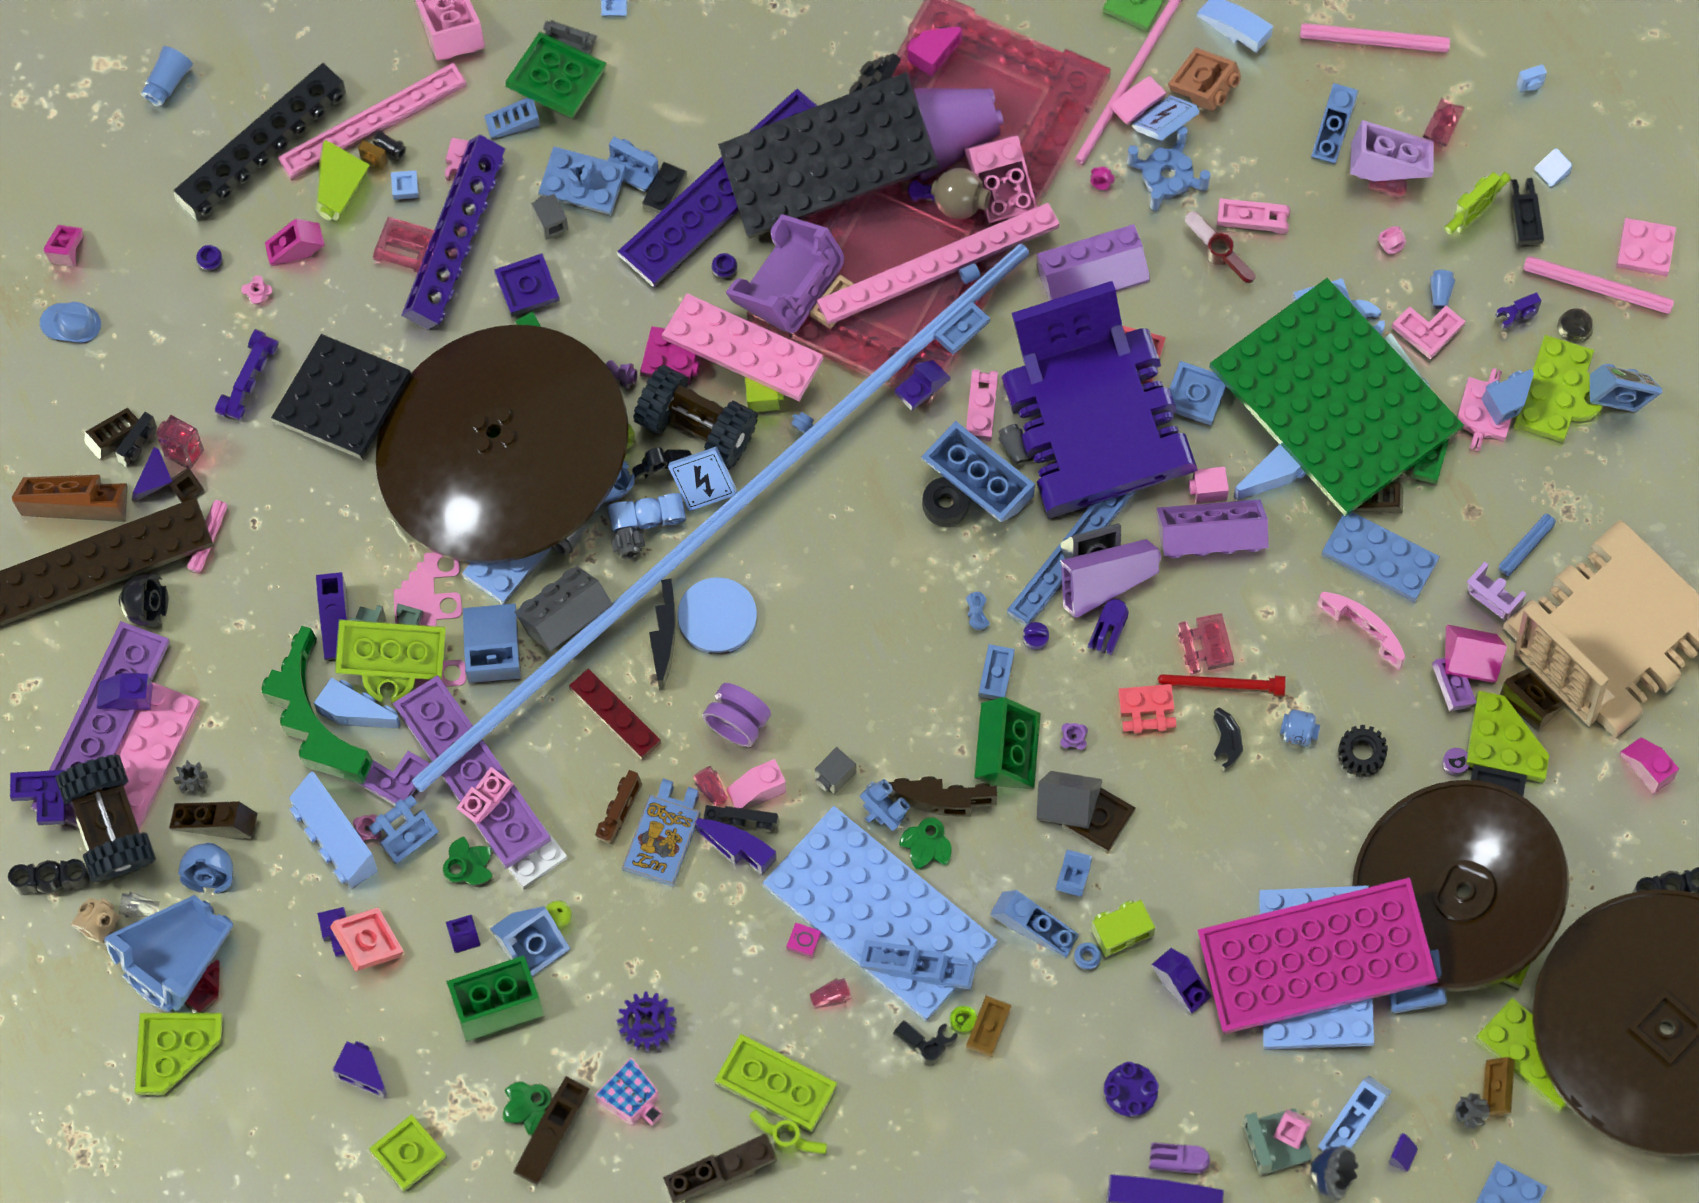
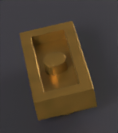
M985 996L966 1048L992 1057L1011 1010V1005Z
M1510 1057L1486 1060L1483 1099L1487 1100L1489 1116L1511 1113L1515 1060Z

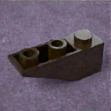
M239 801L175 803L169 829L229 839L252 838L258 813Z

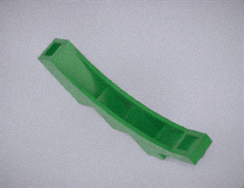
M301 625L298 634L296 633L292 639V648L288 657H285L282 662L281 672L271 670L269 677H266L262 683V694L268 703L286 708L281 714L280 725L286 735L305 740L300 746L299 758L306 768L364 784L373 763L369 752L336 737L318 720L313 712L307 691L306 670L307 661L317 638L311 628Z

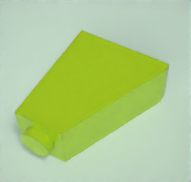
M326 139L320 152L315 210L324 219L338 222L365 178L370 165Z

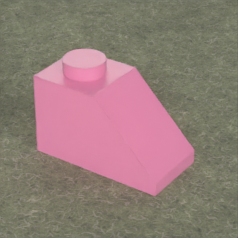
M773 759L750 769L726 790L734 807L749 809L786 793V782L776 760Z

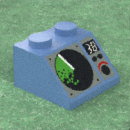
M1604 364L1590 374V403L1637 412L1662 394V388L1649 374L1640 373L1635 369L1625 370L1616 368L1612 364Z

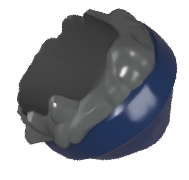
M1344 1145L1328 1147L1312 1161L1310 1175L1321 1195L1332 1197L1338 1201L1345 1196L1349 1186L1357 1178L1355 1169L1359 1167V1164L1356 1162L1355 1153L1349 1147Z

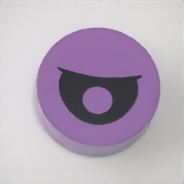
M1461 748L1449 749L1442 761L1445 771L1453 776L1464 774L1469 768L1468 765H1465L1467 752Z

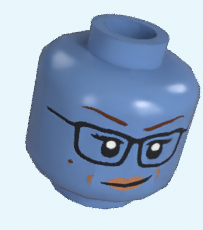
M1293 709L1289 714H1284L1280 735H1284L1283 738L1286 743L1307 747L1312 739L1317 740L1320 725L1315 724L1316 716L1313 713Z

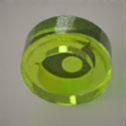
M968 1006L956 1007L950 1014V1026L958 1034H969L973 1029L977 1015Z

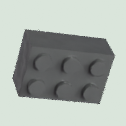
M576 566L565 571L562 577L554 583L546 585L541 593L534 598L523 602L514 613L528 636L551 651L611 607L613 603L599 580Z

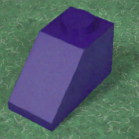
M120 673L100 681L97 709L151 710L153 685L149 675Z
M346 1041L332 1070L335 1078L385 1099L387 1092L372 1052L369 1051L370 1047L358 1041L354 1044Z

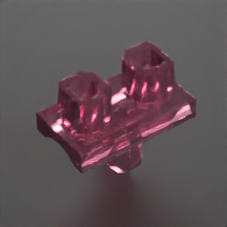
M1441 98L1424 132L1423 138L1434 141V145L1437 147H1447L1465 107L1454 105Z

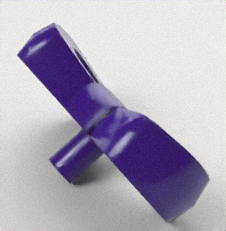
M914 180L909 185L908 195L912 201L924 198L935 202L934 195H931L932 187L930 185L923 186L917 180Z

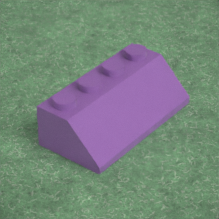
M1134 224L1037 253L1036 268L1049 301L1109 281H1113L1116 292L1150 281L1143 245Z
M1261 499L1157 507L1160 544L1164 556L1180 558L1187 554L1206 556L1212 552L1232 554L1237 550L1257 552L1262 548H1269L1268 518Z

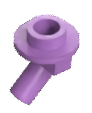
M613 360L607 361V367L614 378L620 381V386L630 389L632 384L635 385L637 369H634L632 363L621 364L619 368Z

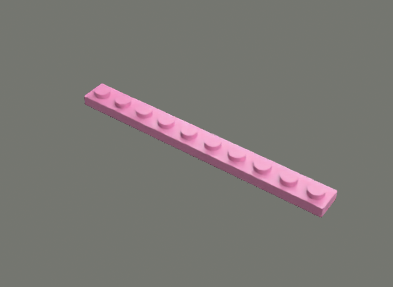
M1046 203L817 300L819 310L823 314L827 325L832 322L835 323L956 272L968 265L980 262L1018 244L1059 228V222L1049 203Z

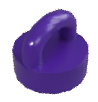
M1033 622L1025 627L1023 642L1028 648L1038 650L1047 645L1049 631L1044 624Z

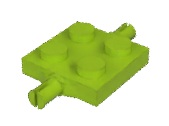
M1493 172L1487 178L1483 176L1479 179L1471 193L1466 192L1459 198L1454 218L1444 226V230L1450 235L1455 230L1461 233L1495 202L1498 192L1511 181L1510 175L1507 172H1503L1501 176H1498Z

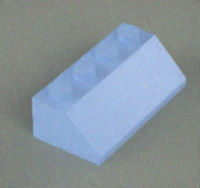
M313 771L309 773L289 797L292 805L289 811L297 822L302 820L307 828L304 829V832L312 843L318 842L321 847L318 851L327 864L329 862L333 863L336 868L333 872L341 884L346 882L350 889L378 872L373 854Z

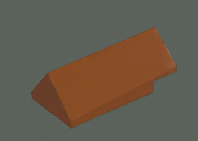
M100 474L23 477L12 495V502L21 516L126 522L127 483L101 484Z

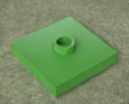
M1107 0L1102 12L1148 32L1165 0Z

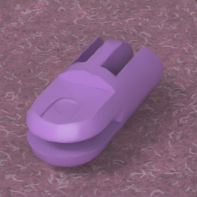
M1151 1142L1150 1170L1196 1174L1205 1171L1210 1164L1209 1153L1203 1147Z

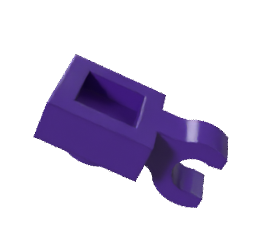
M1537 292L1514 301L1511 306L1499 308L1495 316L1496 318L1506 316L1508 320L1503 321L1501 327L1502 329L1510 328L1514 320L1517 321L1521 318L1529 319L1535 316L1539 311L1542 300Z
M344 907L317 913L323 940H331L335 957L346 955L330 928L334 921L346 918Z

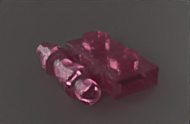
M1222 613L1196 618L1197 628L1190 629L1187 621L1178 624L1180 631L1178 638L1179 642L1183 644L1185 651L1183 658L1185 665L1189 667L1190 674L1200 672V661L1206 660L1208 670L1234 665V657ZM1200 639L1203 650L1195 651L1193 641Z

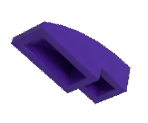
M698 818L695 821L696 831L734 865L743 858L762 875L777 860L775 850L746 831L714 820Z

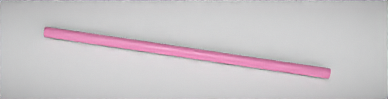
M1169 0L1077 154L1075 161L1078 164L1083 165L1114 114L1110 106L1127 92L1181 0Z

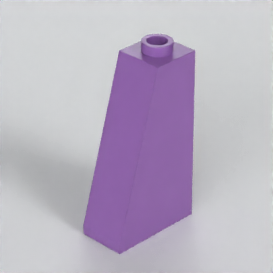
M1144 539L1061 560L1063 608L1074 618L1080 617L1159 573V562L1161 561L1159 549L1150 541Z

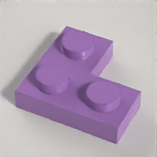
M407 751L394 771L373 760L364 784H357L394 805L400 799L405 800L410 795H413L416 788L412 784V780L430 763L410 751Z

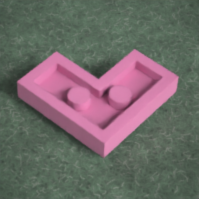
M1409 306L1392 323V328L1431 360L1464 327L1465 321L1449 307L1445 306L1428 322Z

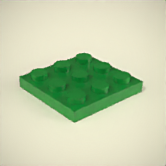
M539 31L507 78L505 87L573 119L605 71L607 63Z

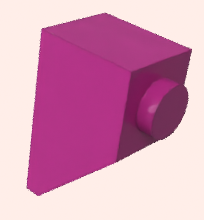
M957 26L922 31L917 38H912L907 46L908 62L933 77L962 42V28Z
M297 218L291 221L265 242L269 264L274 266L309 258L324 246L320 224Z
M1642 737L1619 753L1653 794L1673 781L1679 771L1678 766L1661 747Z

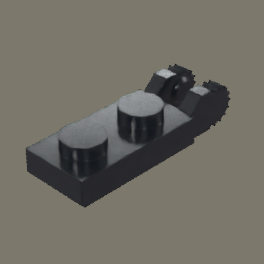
M1526 178L1525 189L1527 194H1519L1517 179H1511V205L1517 245L1542 244L1544 242L1538 194L1535 193L1533 178Z

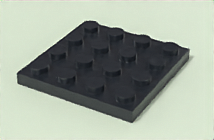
M320 334L271 419L273 423L362 459L412 374L409 369Z

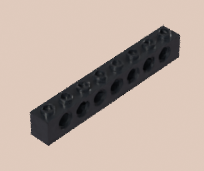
M321 63L173 190L176 202L196 221L203 216L209 215L216 204L221 200H226L232 194V191L240 184L246 183L250 179L251 174L258 168L266 166L273 155L283 151L294 137L302 135L308 125L314 120H319L333 104L339 103L346 94L344 81L328 66ZM317 93H322L319 97H313ZM298 109L304 110L300 113H295V111ZM279 125H285L282 129H276ZM261 141H267L263 145H257ZM242 157H248L245 161H238ZM223 173H229L226 177H219ZM205 189H210L208 193H201Z

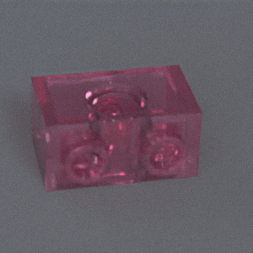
M170 415L167 421H163L159 425L157 438L164 457L191 470L204 451L197 428L173 415Z

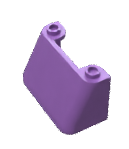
M781 214L771 228V238L776 247L750 283L746 279L738 278L730 285L726 294L733 303L782 331L794 333L801 327L817 303V300L822 297L841 270L844 263V254L828 228Z

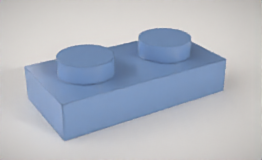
M971 302L935 333V339L954 355L990 323V318L977 305Z
M988 645L978 697L997 699L1006 696L1015 649Z

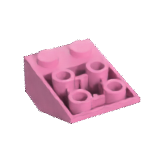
M1018 135L964 149L970 171L974 172L981 179L984 189L990 190L989 204L987 209L984 210L988 223L1017 216L1037 208Z

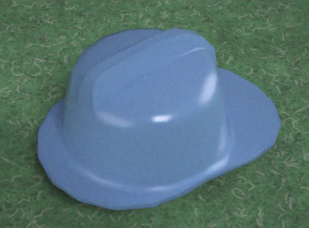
M56 303L49 306L43 312L40 318V328L48 338L84 343L98 335L101 329V319L93 308L83 303Z

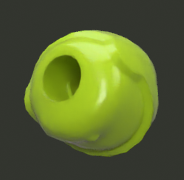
M556 900L545 907L559 930L565 928L571 922L572 910L566 902Z

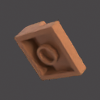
M1195 47L1170 80L1168 86L1171 91L1190 97L1193 104L1214 111L1217 106L1224 105L1227 99V92L1231 87L1236 88L1239 85L1241 74L1235 61Z

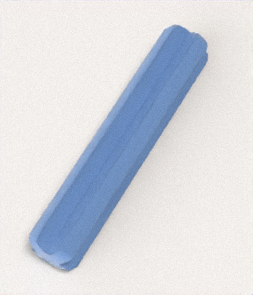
M1544 514L1499 564V571L1505 576H1510L1553 528L1556 522L1555 519L1549 514Z

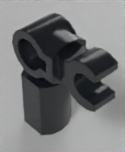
M653 448L645 453L641 464L632 468V473L635 479L642 475L645 476V479H649L663 468L669 469L668 465L670 462L692 454L688 449H667L664 452L663 448Z
M905 1020L893 1032V1035L910 1050L919 1053L920 1061L926 1066L935 1065L939 1057L946 1050L945 1046L953 1045L958 1037L956 1032L949 1038L943 1035V1032L947 1029V1024L945 1023L938 1028L937 1037H932L927 1042L925 1037Z

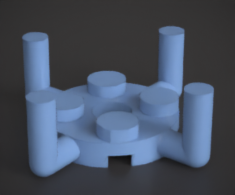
M1185 126L1177 129L1176 142L1173 149L1157 148L1146 161L1138 158L1137 146L1132 145L1128 148L1127 164L1143 170V181L1151 193L1150 208L1154 211L1160 208L1163 198L1170 199L1181 193L1184 194L1190 187L1201 191H1206L1209 188L1210 172L1203 170L1200 173V179L1193 177L1192 160L1182 153L1187 137V128ZM1169 169L1175 175L1172 178H1165L1161 175V172Z

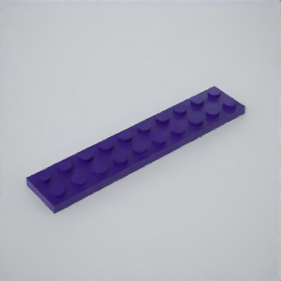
M796 89L749 132L806 111L817 105L799 89ZM722 157L618 250V256L653 287L659 284L739 211Z

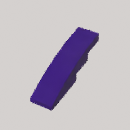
M1111 1174L1109 1175L1107 1203H1223L1224 1190L1169 1180Z

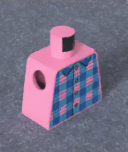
M632 1058L595 1094L596 1102L600 1106L630 1125H634L643 1117L653 1126L663 1115L654 1106L659 1099L657 1089Z

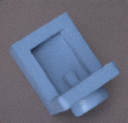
M1066 850L1056 890L1082 897L1090 871L1092 856Z

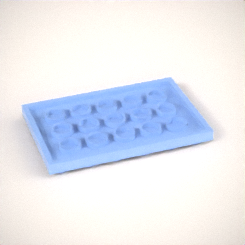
M1368 886L1259 890L1260 914L1365 889ZM1373 998L1264 1024V1050L1374 1046Z

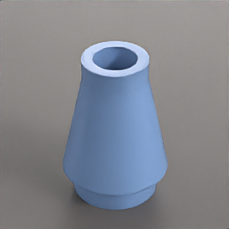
M1448 270L1433 271V276L1430 277L1433 308L1442 310L1445 306L1448 307L1456 281L1453 278V272Z

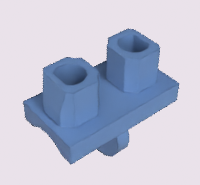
M885 779L877 783L872 781L859 796L865 802L863 807L869 812L865 820L869 823L875 818L881 825L885 823L894 831L905 818L910 805L904 798H899L893 802L888 797L893 789Z

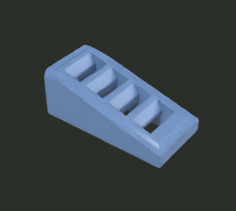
M530 98L520 100L484 116L491 139L540 126L534 101ZM524 112H528L529 116L525 117ZM518 114L520 120L515 121L514 115ZM508 117L510 121V124L506 125L504 121V118ZM495 120H499L501 128L496 129Z

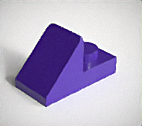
M934 360L914 365V374L895 389V394L913 411L946 384L951 377Z

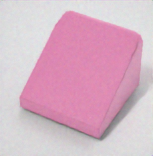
M1287 1109L1273 1137L1299 1149L1312 1121Z

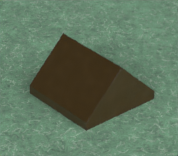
M1529 668L1507 678L1500 692V695L1505 696L1516 712L1537 732L1566 706Z

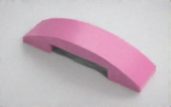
M1322 592L1319 595L1317 605L1336 621L1345 614L1382 643L1379 655L1398 670L1403 667L1405 655L1398 639L1375 613L1360 603L1338 594Z

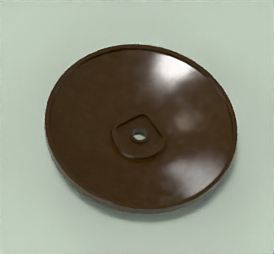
M1455 780L1437 783L1422 788L1397 802L1376 822L1367 835L1356 860L1352 886H1368L1369 888L1410 878L1429 951L1438 949L1440 955V978H1437L1436 983L1424 985V987L1444 991H1471L1486 988L1511 978L1525 969L1545 950L1557 932L1566 910L1570 886L1568 862L1563 845L1555 829L1544 814L1520 794L1506 787L1478 780ZM1464 885L1471 887V893L1467 897L1458 896L1460 887Z

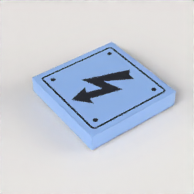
M1169 95L1131 124L1135 131L1162 141L1198 115L1199 110L1197 105Z
M717 446L670 462L668 465L689 511L732 497L738 492Z

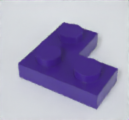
M64 770L10 773L11 801L37 800L38 825L65 824L66 804L62 799L55 779Z

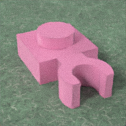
M457 138L451 139L445 159L446 164L450 165L445 170L447 181H450L453 173H457L469 141Z

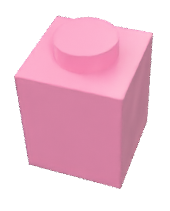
M1225 467L1197 469L1198 471H1194L1193 478L1188 481L1190 495H1195L1196 504L1227 500L1229 489Z

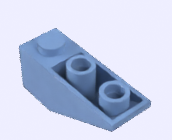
M1333 83L1312 157L1336 163L1359 90Z
M1017 890L1002 892L990 913L992 917L1009 929L1063 957H1067L1079 936L1074 930Z

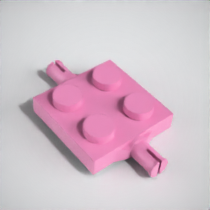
M1492 369L1489 382L1469 377L1466 382L1457 418L1464 424L1463 429L1473 434L1470 445L1472 450L1474 448L1475 451L1481 450L1483 438H1493L1503 442L1506 439L1511 419L1496 425L1481 400L1486 387L1494 381H1500L1501 370H1498L1496 374L1497 369Z

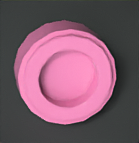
M1398 226L1387 228L1378 237L1380 245L1387 254L1398 253L1406 243L1405 235Z

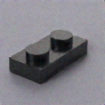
M663 162L642 202V207L659 214L676 198L687 176V171Z
M143 413L115 451L119 463L126 467L132 461L138 459L143 445L156 434L157 425L154 417L149 413Z

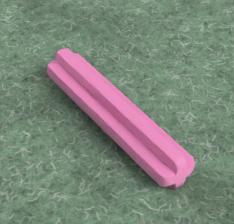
M220 500L213 502L205 521L212 541L216 537L228 507L225 502ZM211 548L192 554L187 568L196 573L202 571Z

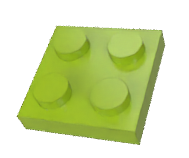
M412 1114L368 1148L370 1153L403 1192L447 1158L445 1152Z

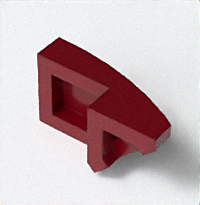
M218 959L207 967L184 1003L193 1013H204L218 1000L220 961Z

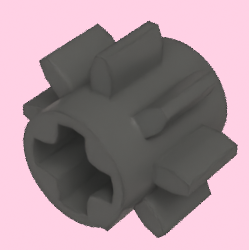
M633 527L619 529L616 532L615 539L611 540L613 552H618V555H621L623 559H632L639 556L640 551H642L641 547L645 546L643 534H639V531H636Z
M187 760L186 765L176 767L179 776L174 777L173 780L175 784H181L179 789L182 794L187 790L195 795L196 791L200 788H206L202 780L207 779L208 775L206 771H201L202 766L200 762L193 765Z
M1469 1093L1468 1097L1461 1096L1460 1101L1455 1107L1457 1121L1464 1122L1466 1128L1476 1129L1477 1125H1485L1484 1121L1489 1116L1487 1100L1480 1099V1094Z

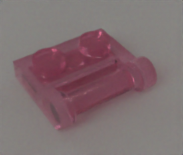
M388 217L375 247L373 260L382 262V260L414 269V272L418 273L434 230ZM387 245L416 253L418 256L417 259L387 251L386 247Z

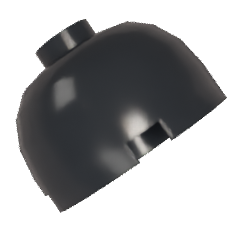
M156 574L138 575L128 580L119 595V605L128 621L143 627H156L162 623L158 621L161 614L166 616L168 591L166 586H161L159 580L163 579Z

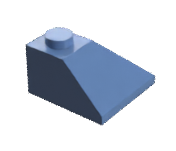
M544 906L511 913L490 928L510 960L525 956L532 976L570 950L569 945Z

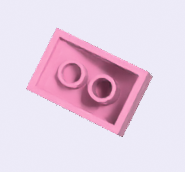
M415 0L436 60L450 59L456 55L472 53L478 49L485 48L481 23L470 0Z

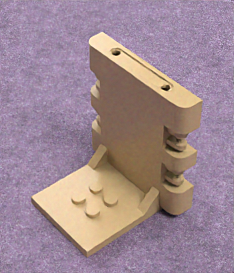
M1620 520L1592 544L1591 549L1594 552L1587 555L1590 562L1598 569L1596 573L1584 563L1577 564L1576 568L1568 565L1554 578L1553 584L1555 586L1550 589L1552 596L1560 603L1557 608L1545 597L1538 599L1539 604L1534 600H1529L1503 625V628L1517 641L1514 654L1589 727L1597 720L1615 738L1642 715L1643 709L1639 702L1644 704L1647 701V697L1636 684L1640 681L1653 693H1656L1659 687L1667 693L1680 681L1682 675L1679 669L1685 666L1684 660L1674 650L1679 647L1690 658H1694L1697 652L1699 653V594L1627 524Z

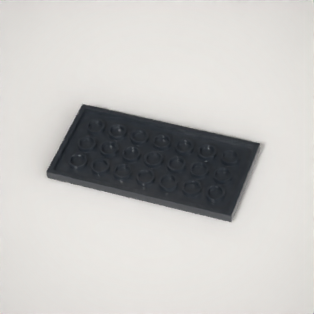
M908 72L718 144L746 235L749 239L770 232L781 214L802 220L939 168Z

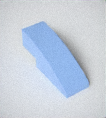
M1208 0L1196 14V16L1235 44L1239 40L1256 53L1272 36L1273 26L1252 12L1226 0Z

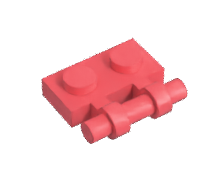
M1171 684L1118 689L1121 717H1132V721H1122L1123 732L1133 731L1134 734L1142 733V730L1157 729L1158 732L1166 731V728H1176V717L1165 718L1164 713H1174ZM1151 714L1156 716V719L1141 720L1140 715Z

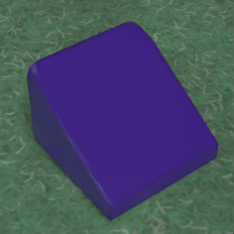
M472 915L446 922L455 953L480 946Z
M1400 1134L1390 1157L1389 1165L1408 1172L1418 1148L1406 1134Z

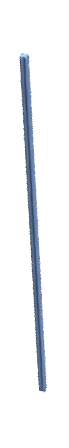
M1018 244L616 599L611 607L591 621L412 780L414 787L422 792L933 341L935 333L971 302L976 303L1028 257L1029 250L1023 244Z

